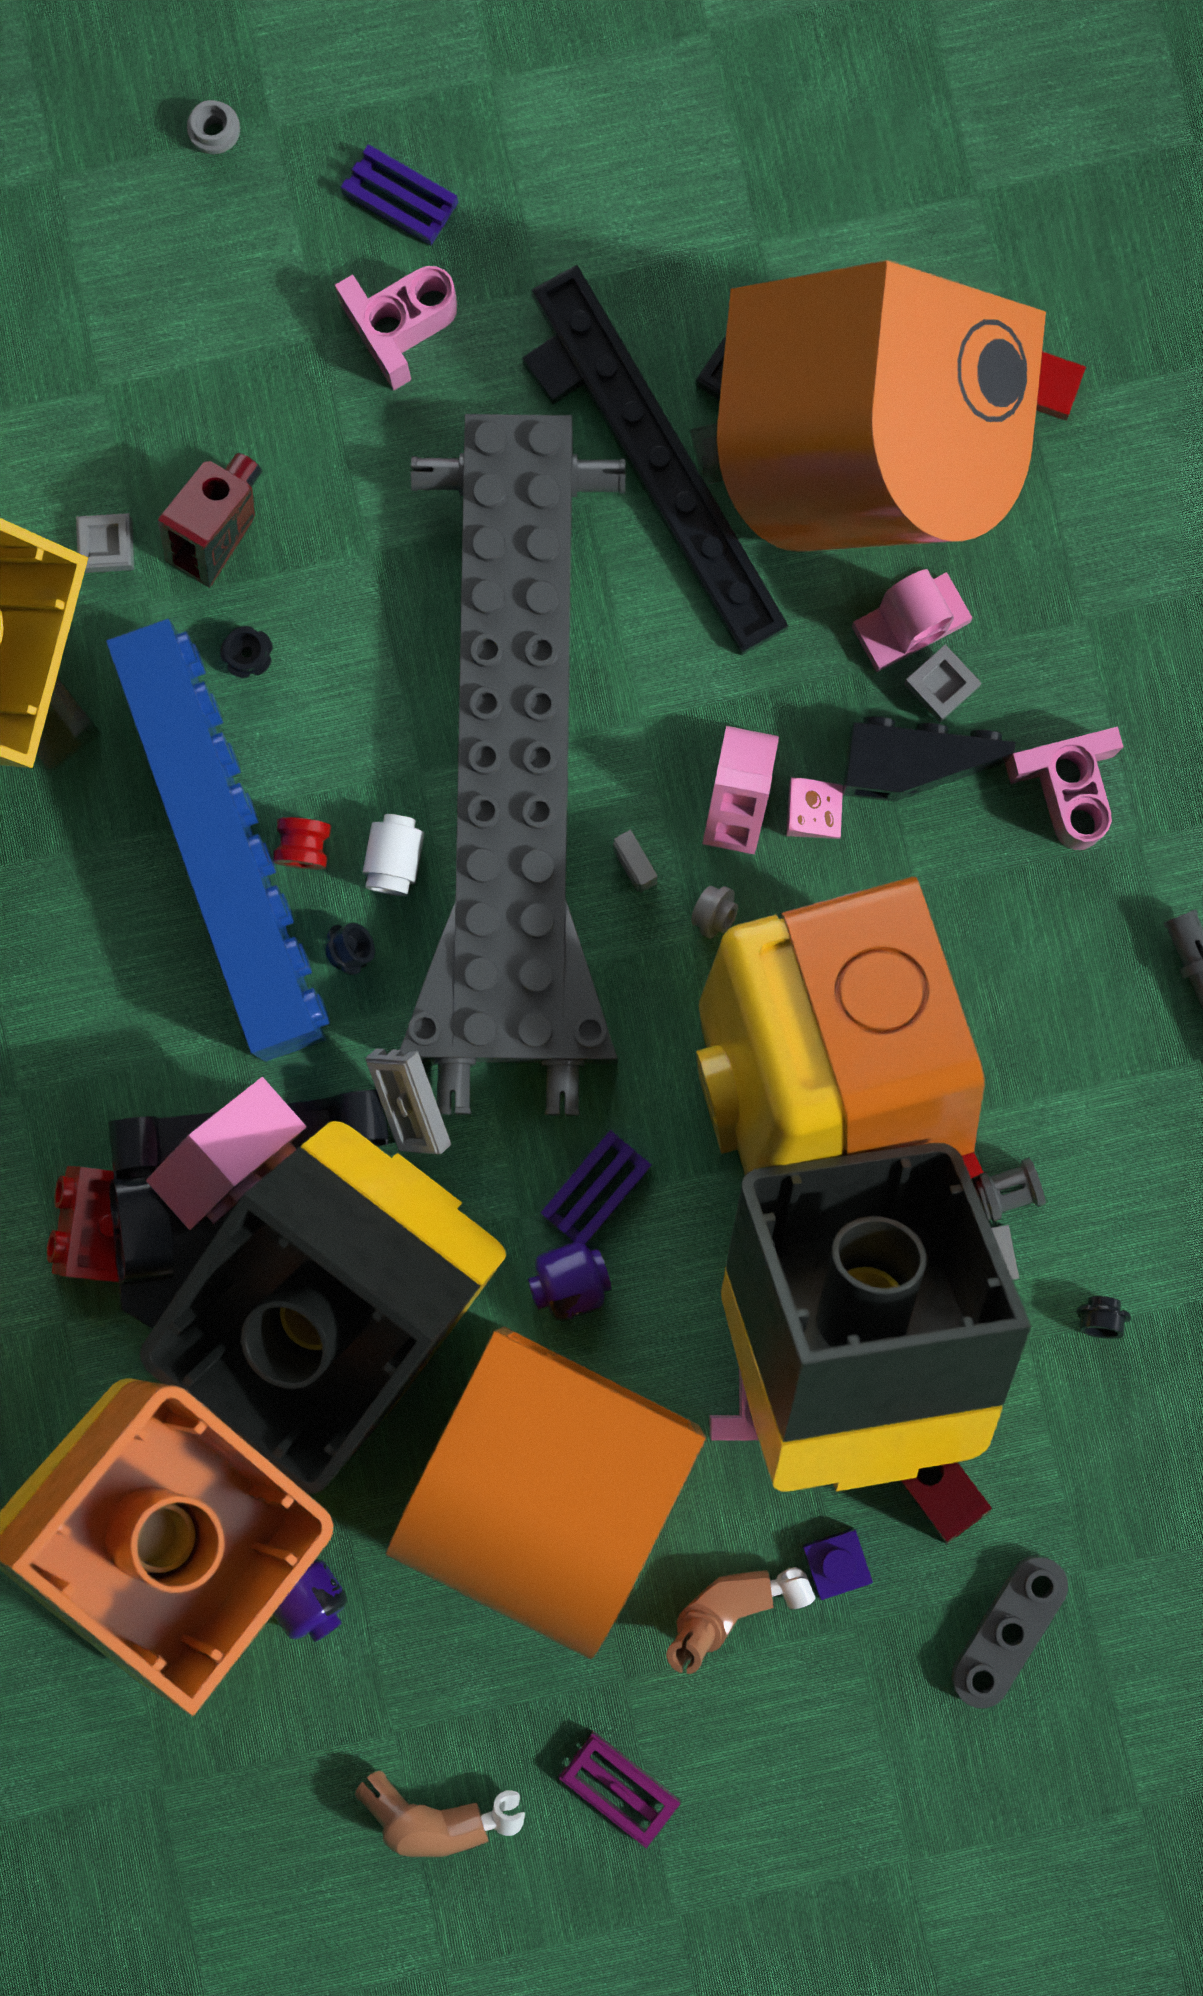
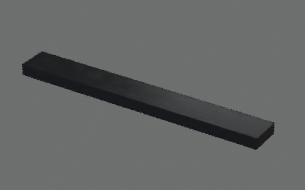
M578 265L531 290L533 300L582 379V384L741 656L786 631L789 625Z

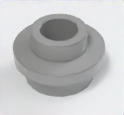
M208 100L198 104L191 112L187 121V131L191 142L197 149L208 154H220L232 148L237 142L240 134V123L235 111L229 105L215 100ZM211 124L223 126V130L219 134L210 136L205 133Z
M708 886L703 891L694 907L691 918L692 924L700 928L701 935L711 939L718 932L726 933L729 930L738 912V904L733 902L734 891L726 886L720 889Z

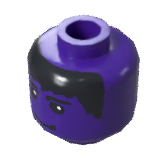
M573 1242L538 1255L535 1260L537 1276L527 1279L537 1310L547 1307L552 1317L558 1321H566L600 1309L605 1301V1292L612 1290L609 1274L598 1249L590 1251L582 1242Z
M315 1559L275 1610L273 1616L290 1639H301L309 1634L315 1643L342 1624L337 1614L347 1604V1595L323 1560Z

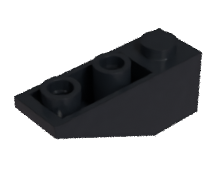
M865 717L863 723L854 722L849 732L843 795L896 802L1005 764L1012 754L1015 753L1016 742L1002 740L1001 733L991 730L970 731V736L948 734L949 727L940 724L920 723L917 724V728L914 730L895 727L896 721L889 718Z

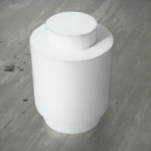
M384 814L383 822H372L362 872L367 876L365 888L384 894L408 896L410 884L416 883L425 835L423 831L415 828V819L395 814Z

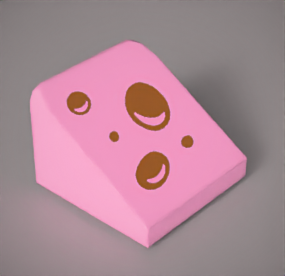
M791 778L788 796L787 836L840 839L843 785L805 778Z

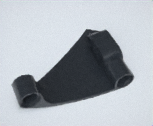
M377 1090L348 1092L322 1099L287 1104L307 1126L291 1142L296 1149L301 1147L331 1121H338L349 1125L377 1147L388 1145L386 1114ZM217 1112L157 1118V1116L133 1117L108 1122L114 1179L110 1181L109 1199L121 1310L149 1328H153L157 1324L235 1206L216 1223L213 1224L208 1217H205L189 1230L147 1183L146 1179L190 1133Z

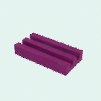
M595 1731L591 1732L583 1746L578 1749L570 1763L559 1774L561 1781L645 1848L649 1846L681 1804L680 1799ZM594 1750L662 1803L664 1806L661 1810H656L590 1756ZM581 1767L585 1768L651 1821L648 1827L644 1829L579 1777L577 1773Z

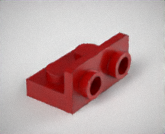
M67 1166L65 1176L58 1178L54 1195L55 1207L60 1209L58 1229L52 1230L47 1244L48 1263H53L52 1274L118 1282L109 1199L110 1181L114 1179L113 1171Z

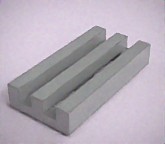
M376 1048L365 1060L399 1151L441 1155L451 1145L419 1052L410 1050L403 1056L401 1050L393 1049L386 1054L385 1049Z

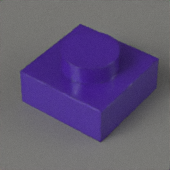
M854 1528L802 1545L820 1600L873 1583L857 1532Z

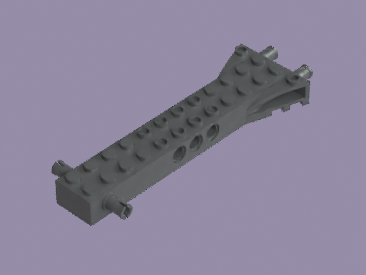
M465 414L464 453H460L459 458H418L417 456H412L411 468H413V471H411L412 491L459 490L460 496H463L456 901L437 946L400 1050L403 1056L410 1050L418 1051L422 1062H432L433 1065H438L437 1105L440 1114L451 1115L452 1092H455V1113L457 1115L471 1114L470 1066H475L476 1062L541 1063V1066L547 1067L545 1115L560 1116V1094L564 1093L565 1116H579V1067H584L585 1064H618V1059L566 901L572 497H577V492H620V494H625V459H578V454H573L572 415Z

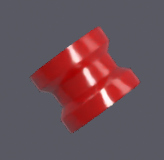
M278 818L276 830L281 835L280 846L274 850L273 863L300 869H326L327 856L323 853V844L330 837L331 825L326 822L306 818Z

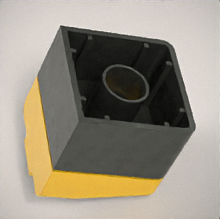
M331 1121L243 1194L144 1341L140 1350L141 1361L145 1369L163 1384L177 1386L186 1390L305 1493H317L327 1486L392 1411L504 1261L506 1252L496 1238L458 1210L462 1204L460 1200L399 1153H396L391 1158L349 1125L338 1121Z
M929 1143L758 1168L750 1171L743 1178L721 1288V1299L753 1424L774 1488L779 1491H794L833 1484L837 1492L916 1478L921 1468L966 1461L984 1453L990 1446L1003 1409L1002 1405H1004L1031 1329V1324L961 1154L948 1144Z

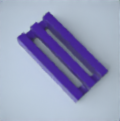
M368 144L363 151L364 157L360 162L357 161L352 168V176L349 180L345 179L341 186L342 194L432 246L456 208L458 196ZM372 167L378 168L442 207L440 209L373 171ZM366 181L433 221L430 226H427L360 186Z
M610 1130L540 1213L574 1242L586 1244L652 1164ZM613 1146L620 1153L566 1217H561L556 1211L610 1147ZM627 1160H629L636 1166L635 1169L580 1233L572 1225Z

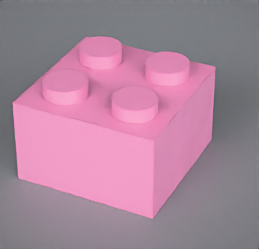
M261 1077L190 1133L146 1181L189 1230L205 1217H208L214 1224L239 1202L238 1200L241 1199L246 1191L297 1150L291 1142L307 1126L270 1084Z

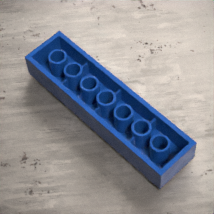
M169 619L106 640L251 1054L267 1062L325 1041L326 1038L322 1027L329 1025L330 1020L320 994H316L314 988L308 989L304 976L312 974V969L302 943L298 944L296 937L290 938L286 926L293 924L294 918L285 894L280 893L277 885L271 886L268 876L277 873L275 864L266 842H262L259 834L253 835L251 825L259 823L248 792L245 793L241 783L235 784L233 776L240 774L241 769L231 743H227L223 732L217 733L215 726L224 722L213 693H209L205 682L199 683L198 677L206 674L197 646L195 643L192 644L187 631L178 633Z

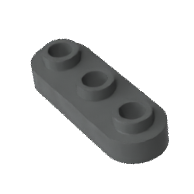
M1033 1555L1022 1559L1016 1564L955 1661L951 1672L952 1685L957 1695L966 1704L975 1708H989L998 1704L1004 1698L1067 1596L1068 1580L1064 1570L1053 1560L1045 1556ZM1038 1576H1046L1050 1582L1049 1590L1044 1595H1034L1031 1589L1033 1580ZM1009 1623H1016L1021 1630L1019 1638L1011 1643L1005 1642L1002 1639L1003 1628ZM978 1671H987L991 1675L990 1685L983 1690L975 1689L972 1685V1678Z

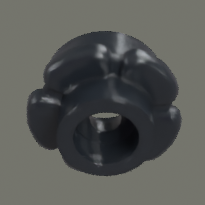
M241 626L234 629L223 641L220 649L221 659L223 662H227L228 671L236 677L248 678L251 674L258 676L263 674L271 665L270 652L273 651V645L266 633L258 632L250 626ZM250 648L252 655L244 657L242 655L244 649Z
M349 923L344 927L338 924L329 929L327 938L330 941L327 942L325 947L329 962L346 974L355 975L360 973L361 968L366 967L375 955V944L370 933L358 923Z
M1106 1296L1089 1297L1088 1304L1079 1306L1076 1310L1078 1317L1081 1318L1079 1331L1085 1335L1097 1338L1115 1339L1123 1337L1125 1322L1131 1320L1130 1313L1121 1310L1120 1300Z

